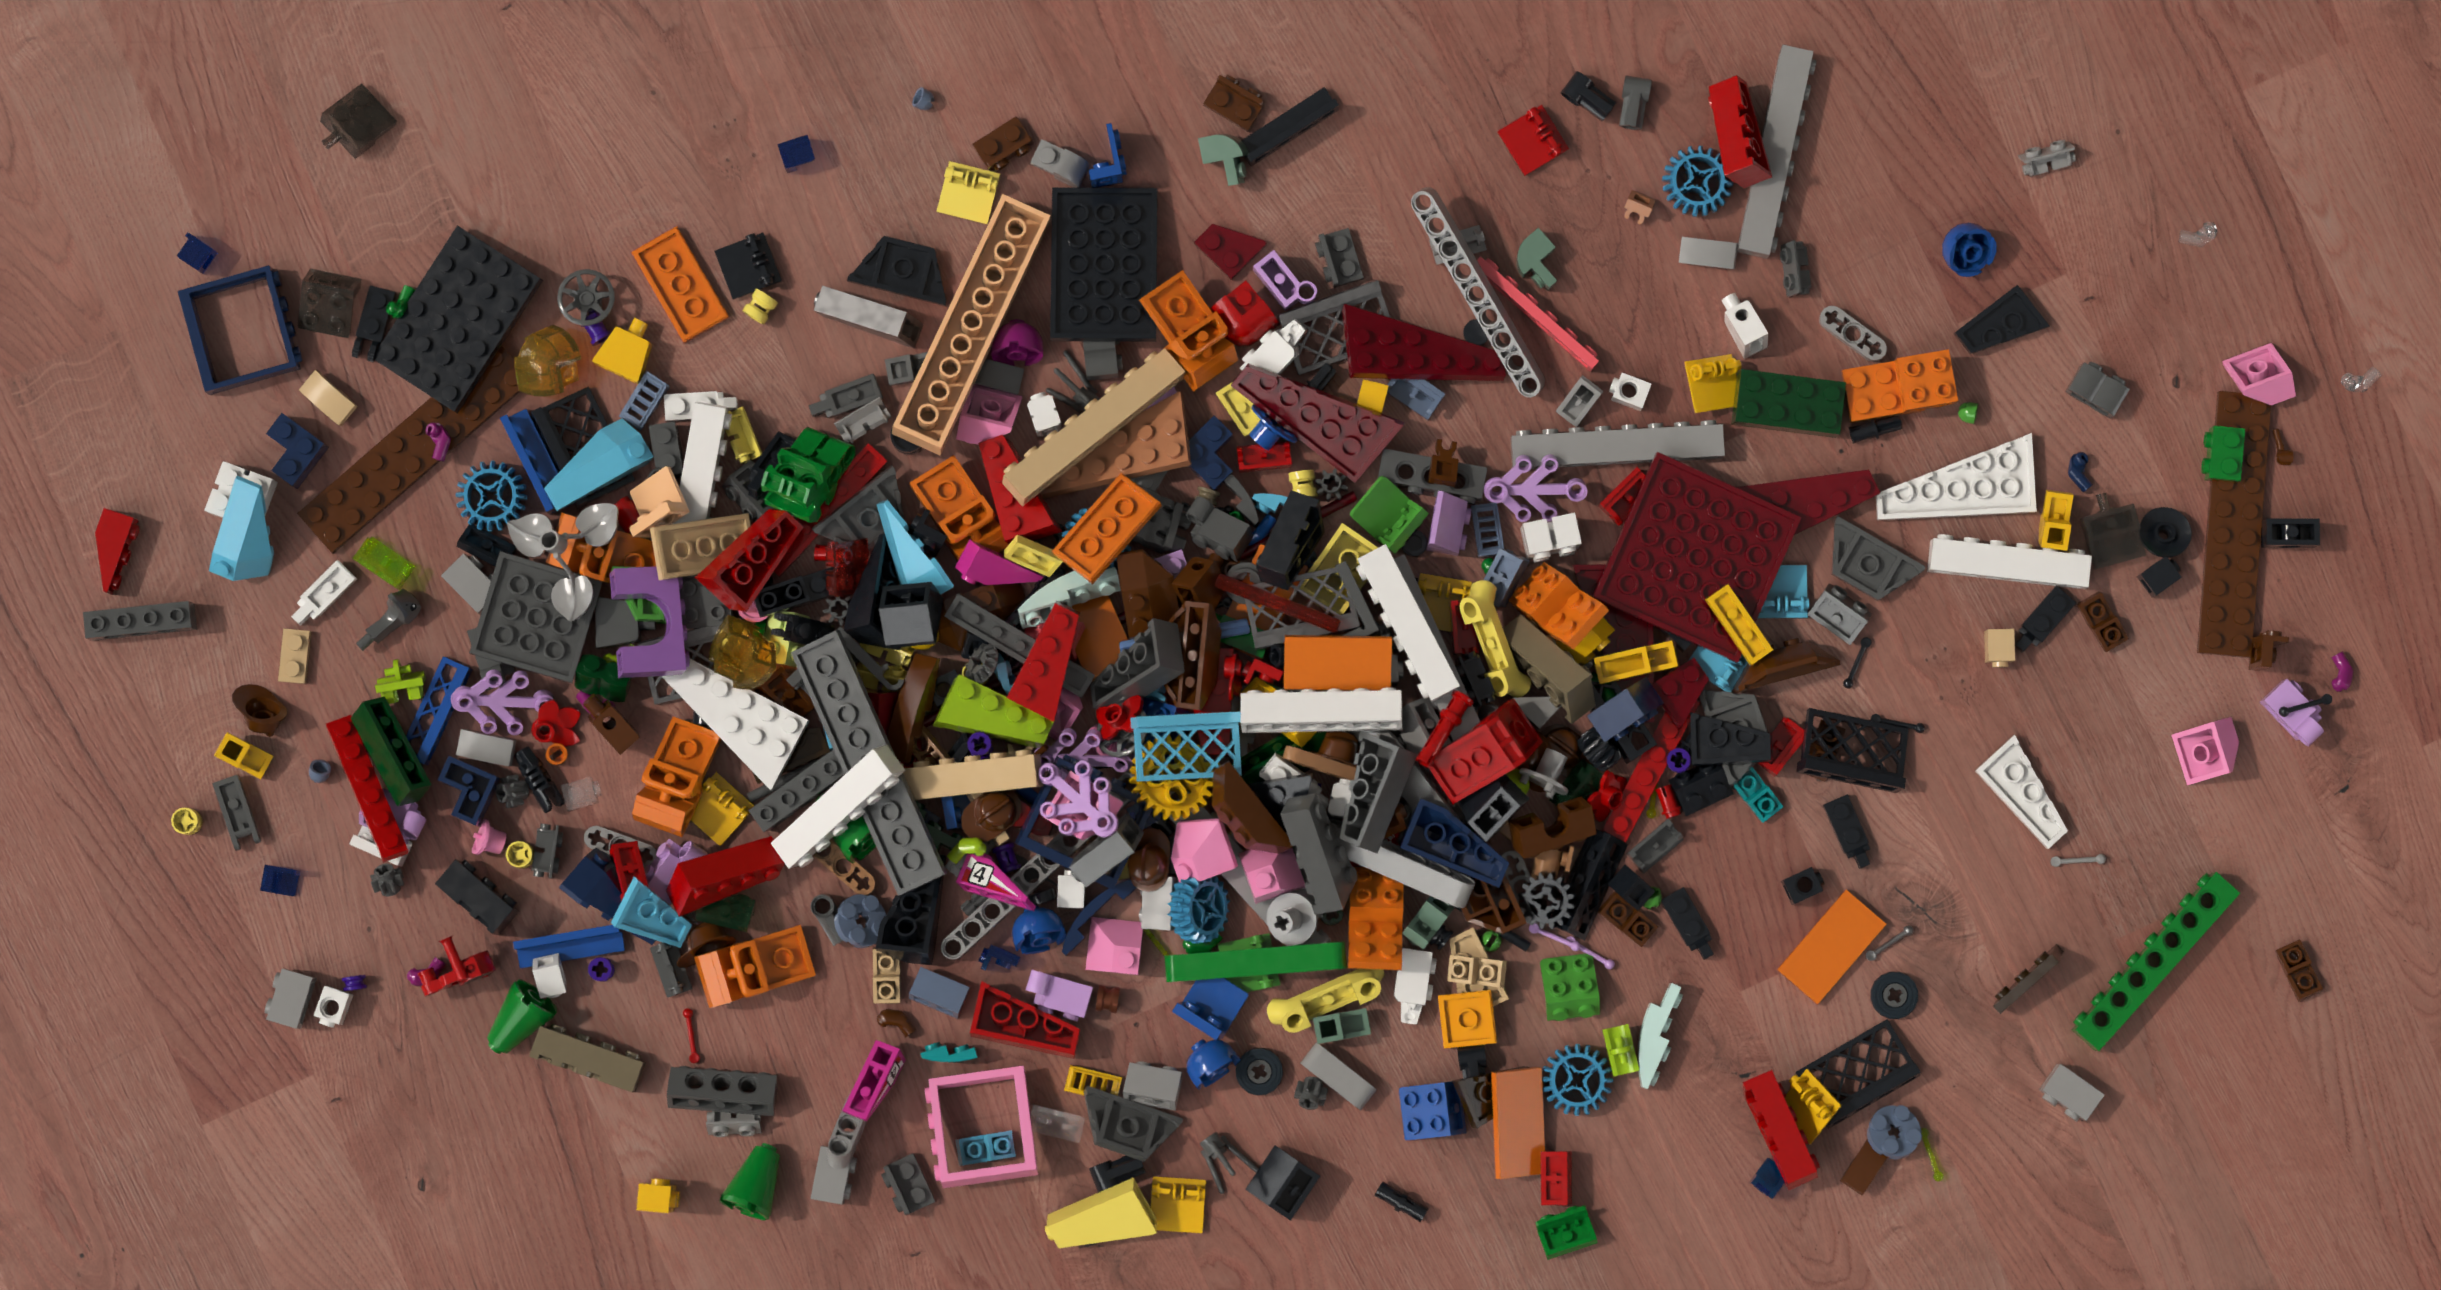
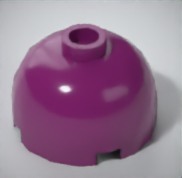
M1011 320L1009 323L1001 326L991 346L993 361L1015 366L1013 361H1025L1024 366L1036 364L1043 359L1042 337L1036 328L1025 323L1024 320Z

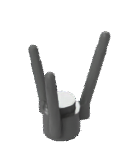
M1064 351V356L1085 387L1079 389L1058 368H1055L1054 373L1076 393L1073 397L1076 402L1050 388H1047L1046 392L1071 406L1078 413L1081 410L1086 411L1084 407L1094 398L1100 400L1096 395L1098 391L1087 381L1086 376L1069 352Z
M1215 1132L1200 1143L1203 1148L1201 1154L1206 1159L1220 1194H1224L1225 1190L1212 1158L1214 1160L1219 1158L1230 1175H1235V1171L1223 1155L1227 1151L1225 1147L1255 1173L1259 1169L1234 1147L1225 1135L1220 1137Z

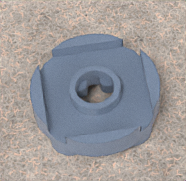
M853 895L839 905L834 919L836 931L844 942H849L855 945L854 947L868 948L876 944L879 926L883 917L886 916V912L875 896ZM859 915L866 920L865 928L861 924L857 925L856 923Z
M1892 1105L1879 1109L1872 1116L1867 1128V1138L1873 1150L1880 1155L1889 1156V1159L1898 1160L1909 1156L1922 1139L1921 1128L1917 1118L1903 1105ZM1891 1127L1899 1130V1138L1888 1134Z

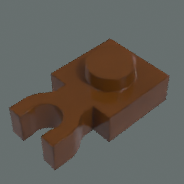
M1437 439L1435 445L1437 455H1432L1428 483L1455 487L1459 459L1452 458L1457 448V442L1452 441L1450 449L1446 450L1442 447L1443 439Z

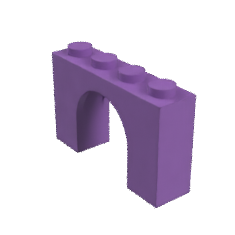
M657 567L614 568L609 574L612 600H649L662 610L666 619V632L660 642L648 646L619 648L616 652L618 678L682 675L690 664L689 652L685 651L684 641H687V627L682 625V615L685 614L684 599H680L679 591L683 586L682 577L659 581Z

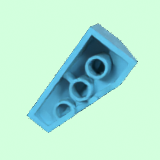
M621 418L600 429L546 485L544 490L556 511H559L648 465L654 456L641 434Z
M236 476L212 552L209 572L232 581L269 575L274 550L273 546H270L268 537L270 528L266 526L264 515L266 513L262 485Z
M888 500L879 502L877 508L899 584L932 582L940 594L954 587L934 557L930 560L924 554V544L920 539L907 533L909 531L907 523Z

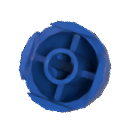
M1968 222L1956 225L1946 234L1942 243V256L1946 264L1959 276L1971 277L1982 272L1980 269L1986 264L1990 265L1996 254V241L1991 233L1975 223Z
M1035 905L1034 911L1024 909V912L1015 920L1012 929L1013 943L1017 952L1019 949H1021L1022 954L1045 952L1050 950L1048 944L1056 941L1058 946L1066 939L1067 934L1064 924L1053 910L1043 907L1039 908L1037 905Z
M1202 1039L1191 1047L1193 1053L1187 1060V1073L1196 1088L1200 1090L1202 1084L1208 1087L1230 1072L1227 1066L1232 1062L1236 1066L1241 1059L1228 1043L1215 1039L1206 1043Z

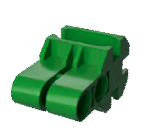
M806 427L791 448H781L778 452L777 466L773 468V465H769L765 470L761 483L762 491H769L764 498L765 504L778 510L787 511L790 515L809 523L817 522L822 515L820 506L824 501L825 504L829 505L834 499L838 485L837 482L855 456V446Z

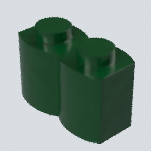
M583 654L576 668L574 686L587 694H600L605 699L613 702H625L631 687L632 677L618 678L616 662L607 663L598 656Z

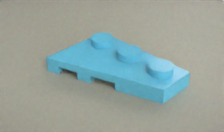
M635 876L611 921V924L616 928L681 948L692 926L685 917H679L673 907Z

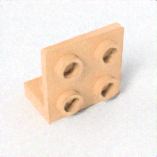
M665 466L630 491L640 515L637 518L638 522L629 527L633 537L651 538L650 528L671 525L690 512L671 467Z

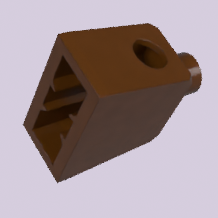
M1212 553L1208 559L1200 557L1191 558L1171 583L1182 605L1185 601L1212 603L1215 611L1225 590V579L1220 571L1225 562L1223 558L1216 553Z
M593 694L584 701L583 706L591 713L588 716L590 722L620 755L640 738L635 728L608 699L602 703ZM606 717H611L609 721L603 722Z

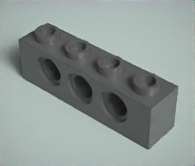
M1383 449L1378 478L1385 476L1397 488L1398 486L1408 488V492L1412 494L1423 495V492L1427 491L1434 493L1433 497L1436 498L1438 491H1444L1467 501V504H1475L1476 501H1481L1487 467L1458 462L1457 476H1461L1464 479L1465 486L1461 489H1455L1452 486L1429 484L1425 481L1424 475L1430 471L1431 457ZM1403 466H1408L1412 469L1413 476L1410 479H1402L1398 474V470Z
M190 601L83 612L85 638L91 641L197 630L195 604Z
M834 750L827 753L748 810L763 832L774 829L832 787L845 775Z
M688 1066L671 1067L667 1088L668 1108L774 1116L778 1090L777 1075H771L766 1072L758 1074L745 1073L740 1070H733L731 1072L718 1071L714 1068L693 1069ZM696 1085L701 1086L700 1088H697V1089L691 1088L692 1086H696ZM727 1088L725 1091H719L718 1089ZM746 1090H753L754 1092H752V1093H746V1092H744V1091H746Z

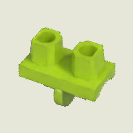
M395 659L393 660V668L384 669L386 677L377 679V684H375L376 693H381V697L385 696L389 704L399 702L398 689L407 688L409 700L421 699L424 695L425 672L410 673L412 672L411 665L401 666L400 660Z
M1629 1024L1602 1030L1613 1077L1639 1071Z

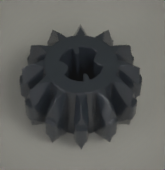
M1595 727L1586 730L1577 740L1579 749L1583 752L1584 756L1600 771L1604 772L1612 768L1622 757L1620 748L1612 739L1604 742Z

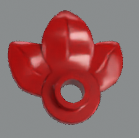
M1238 654L1225 657L1224 677H1230L1229 701L1233 700V696H1239L1242 689V660L1239 659Z
M555 699L549 700L539 708L538 718L532 724V735L540 742L551 741L554 744H562L564 747L575 745L580 741V738L572 728L578 722L581 713L573 707H562L559 709ZM545 725L548 726L550 730L545 732L542 731L540 727Z

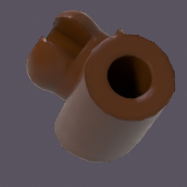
M885 1009L877 1016V1023L881 1027L888 1025L898 1026L905 1038L916 1031L905 1013L900 1010Z

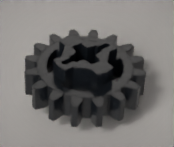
M1541 871L1538 878L1532 875L1529 877L1531 883L1525 882L1522 885L1526 891L1518 894L1520 898L1524 899V902L1519 904L1520 908H1526V912L1523 914L1524 917L1529 915L1532 917L1531 925L1537 921L1540 922V929L1545 928L1547 923L1550 929H1554L1557 922L1562 926L1566 923L1564 917L1570 918L1573 916L1569 909L1577 906L1575 902L1571 901L1577 894L1569 892V888L1573 884L1568 883L1565 885L1563 883L1564 875L1558 879L1555 878V871L1550 872L1548 877L1545 871ZM1544 883L1542 891H1533L1537 885ZM1546 895H1548V900L1552 901L1549 905H1547V900L1543 899ZM1553 909H1562L1557 916L1551 917Z

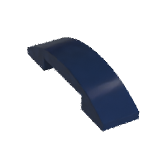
M1131 880L1116 884L1114 890L1110 888L1105 890L1081 911L1066 936L1062 949L1065 956L1085 939L1078 930L1115 894L1124 901L1137 888Z

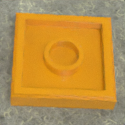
M1492 990L1438 995L1444 1049L1497 1043Z

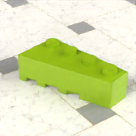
M959 674L954 679L933 726L953 729L963 733L974 734L982 732L988 735L989 738L1040 748L1045 743L1054 722L1006 698V696Z

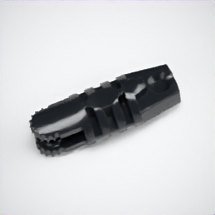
M529 746L519 750L514 755L519 764L518 768L522 776L525 777L530 790H533V795L543 812H550L553 807L552 803L557 807L564 805L563 797L554 782L551 781L547 770L543 768V763L534 755Z

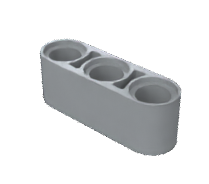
M1317 1042L1300 1062V1064L1360 1111L1377 1091L1376 1088L1320 1044H1317Z
M841 1111L828 1142L827 1161L831 1167L843 1169L849 1165L867 1121ZM851 1128L854 1131L846 1132L844 1129ZM841 1150V1151H844L845 1153H843V1154H837V1153H835V1151Z

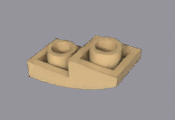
M314 370L299 389L316 407L340 426L345 423L358 407L342 390L336 388L317 370Z
M873 947V1003H900V960L881 953L875 949L876 947Z
M1450 955L1447 981L1504 987L1507 961Z

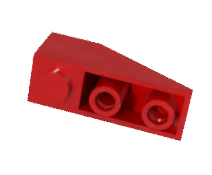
M103 508L95 531L103 592L113 595L114 590L117 591L121 585L122 576L120 572L123 565L126 566L131 556L129 547L131 541L136 540L140 526L138 525L139 520Z

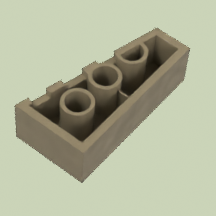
M1520 614L1503 627L1516 666L1522 672L1527 669L1532 683L1538 689L1542 686L1545 688L1550 696L1549 701L1556 708L1561 705L1567 711L1565 718L1571 724L1596 706L1590 670L1586 666H1580L1575 662L1573 656L1567 650L1563 651L1560 649L1551 636H1545L1534 621H1528Z
M553 1023L550 1028L546 1026L539 1027L529 1057L540 1058L560 1068H568L583 1076L596 1078L598 1081L632 1093L636 1092L646 1062L640 1060L642 1055L626 1050L624 1055L615 1051L617 1046L601 1041L600 1046L590 1042L592 1037L576 1032L575 1037L565 1033L567 1028Z

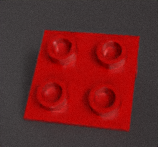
M1543 105L1531 108L1527 111V114L1497 131L1524 176L1569 150V147Z

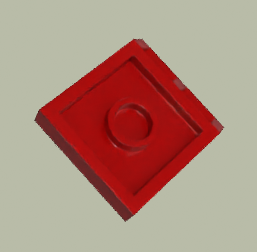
M1512 698L1477 723L1468 733L1441 748L1429 770L1452 804H1455L1521 765L1543 741L1515 699Z

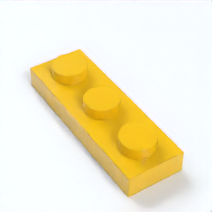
M1729 584L1705 599L1749 665H1753L1773 651Z

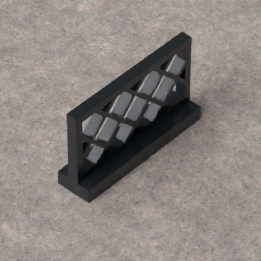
M589 386L543 408L539 407L531 411V418L558 472L580 451L578 448L582 437L592 438L594 436L584 432L589 419L600 422L602 428L608 426ZM584 395L587 396L591 404L588 413L573 409L576 399ZM571 402L570 407L564 406L565 404ZM556 408L568 411L564 425L553 421L549 412ZM592 408H593V410H594L596 416L590 415V414H591V411H592ZM571 413L586 417L582 430L567 426ZM556 427L562 428L560 434ZM565 430L580 435L575 448L564 444L562 437ZM568 450L574 452L572 458ZM631 473L627 475L626 479L619 482L615 481L611 483V486L605 489L603 487L600 491L574 502L578 510L587 506L588 503L634 482L635 478Z
M1809 708L1806 714L1801 761L1797 762L1796 773L1897 793L1905 789L1906 778H1903L1909 729ZM1814 716L1821 717L1828 728L1818 733L1813 726ZM1840 722L1847 723L1853 731L1845 739L1835 727ZM1865 727L1872 728L1878 737L1870 744H1868L1860 732ZM1829 730L1832 731L1839 741L1831 749H1829L1821 737ZM1890 732L1900 734V743L1895 749L1891 747L1885 738ZM1854 735H1856L1864 747L1856 754L1853 753L1846 743ZM1817 740L1825 752L1820 757L1809 755L1810 744ZM1879 740L1889 752L1881 759L1877 757L1871 748ZM1839 746H1842L1850 757L1845 762L1838 761L1832 753ZM1864 751H1867L1875 762L1870 767H1864L1857 758ZM1889 756L1897 764L1896 773L1888 772L1882 764Z
M1888 1019L1795 1072L1799 1077L1806 1069L1823 1072L1822 1084H1824L1826 1073L1842 1077L1838 1091L1826 1088L1831 1094L1837 1095V1101H1839L1840 1096L1846 1097L1839 1102L1842 1106L1826 1125L1828 1129L1918 1078L1921 1074ZM1883 1028H1886L1891 1036L1889 1047L1873 1043L1875 1033ZM1872 1035L1870 1042L1864 1040ZM1893 1041L1898 1049L1892 1048ZM1857 1043L1869 1046L1866 1060L1850 1056L1852 1047ZM1872 1047L1888 1050L1884 1064L1869 1061ZM1849 1049L1847 1055L1841 1054L1843 1051ZM1890 1051L1902 1054L1907 1063L1899 1068L1887 1066ZM1837 1056L1846 1059L1843 1073L1827 1069L1831 1058ZM1849 1060L1864 1063L1861 1078L1846 1074ZM1826 1062L1825 1068L1817 1067ZM1867 1065L1883 1068L1881 1078L1877 1081L1864 1079ZM1886 1069L1892 1071L1889 1074L1885 1075ZM1844 1078L1859 1081L1858 1092L1852 1095L1841 1092ZM1863 1083L1870 1084V1085L1864 1087L1863 1089H1861Z

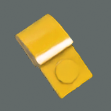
M2046 490L2043 512L2041 513L2039 523V544L2041 547L2068 550L2072 526L2069 520L2073 493Z
M229 732L225 733L214 753L215 757L259 779L263 777L274 757Z

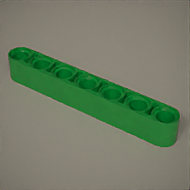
M1345 942L1164 956L1166 982L1347 968Z

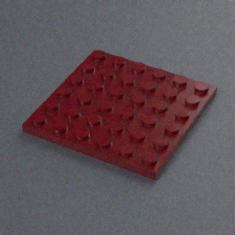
M1656 452L1592 597L1738 663L1742 653L1705 599L1729 584L1756 623L1802 517Z

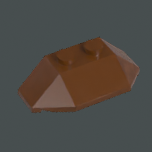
M1143 549L1121 552L1116 557L1129 640L1134 639L1139 632L1144 633L1149 628L1148 623L1153 618L1169 621L1179 610L1177 595L1171 584L1174 580L1173 573L1150 557Z
M1021 583L984 585L960 594L1002 620H1005L1025 599ZM953 596L943 601L938 642L961 652L967 630L944 617L956 597Z
M1185 601L1182 607L1168 621L1178 624L1185 672L1166 683L1164 687L1173 699L1175 707L1202 710L1217 684L1222 630L1212 603Z
M1799 638L1783 641L1784 647L1774 649L1772 644L1770 646L1773 651L1753 665L1746 664L1733 687L1734 692H1742L1841 665L1840 660L1808 641L1800 642Z
M1228 761L1217 767L1213 773L1212 807L1217 812L1218 818L1234 833L1236 841L1243 845L1245 849L1277 854L1292 848L1293 846H1291L1287 834L1231 763Z
M1475 830L1473 831L1478 837H1480L1485 843H1487L1492 849H1494L1490 840L1486 842ZM1466 875L1475 881L1466 907L1461 908L1468 923L1500 934H1505L1527 924L1506 875H1504L1499 888Z

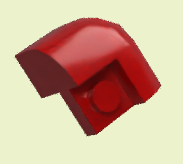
M1246 280L1210 308L1212 313L1215 311L1218 313L1228 328V334L1224 338L1236 346H1251L1260 341L1269 330H1273L1279 325L1274 313Z

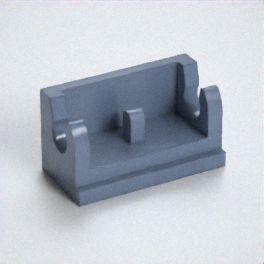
M1391 379L1388 383V394L1426 420H1429L1445 396V393L1422 379Z
M1499 549L1484 580L1492 582L1497 587L1494 605L1497 607L1507 606L1508 600L1511 598L1530 561L1525 557L1513 554V551L1508 549Z
M920 967L909 992V999L958 1019L970 987Z

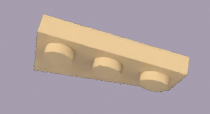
M1474 927L1449 939L1452 955L1489 958ZM1456 983L1457 993L1492 990L1493 1007L1510 999L1504 987Z

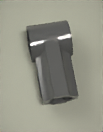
M1625 76L1622 91L1623 105L1619 123L1620 127L1631 130L1642 129L1646 102L1648 103L1651 79Z
M817 895L811 902V911L818 919L833 946L843 941L839 937L834 924L838 907L830 895ZM821 898L828 900L830 910L827 913L818 912L816 909L817 900Z

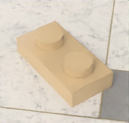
M283 629L279 682L306 684L311 631Z

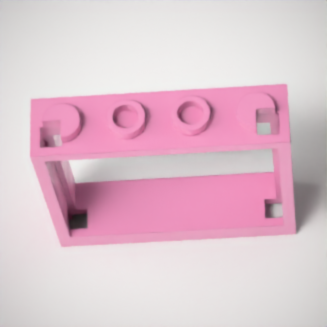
M1024 1066L928 1079L929 1087L925 1088L926 1103H931L932 1113H928L929 1128L935 1130V1139H931L932 1154L938 1155L939 1165H934L936 1181L941 1180L943 1188L1038 1175ZM1014 1079L1025 1163L948 1173L938 1090Z

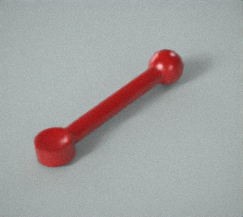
M686 1008L683 1010V1016L687 1022L691 1049L689 1060L691 1063H698L700 1055L696 1053L691 1020L693 1011L690 1008Z

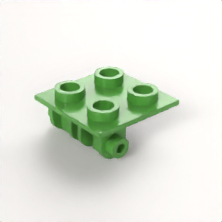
M1269 933L1218 944L1219 951L1272 947ZM1278 974L1226 978L1246 992L1280 985Z

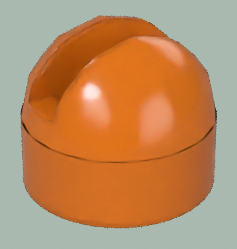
M559 743L550 745L545 754L547 761L552 765L562 764L568 755L567 749ZM560 749L562 754L551 760L549 756Z

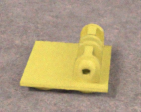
M949 161L948 167L945 170V180L936 212L988 224L1000 173Z

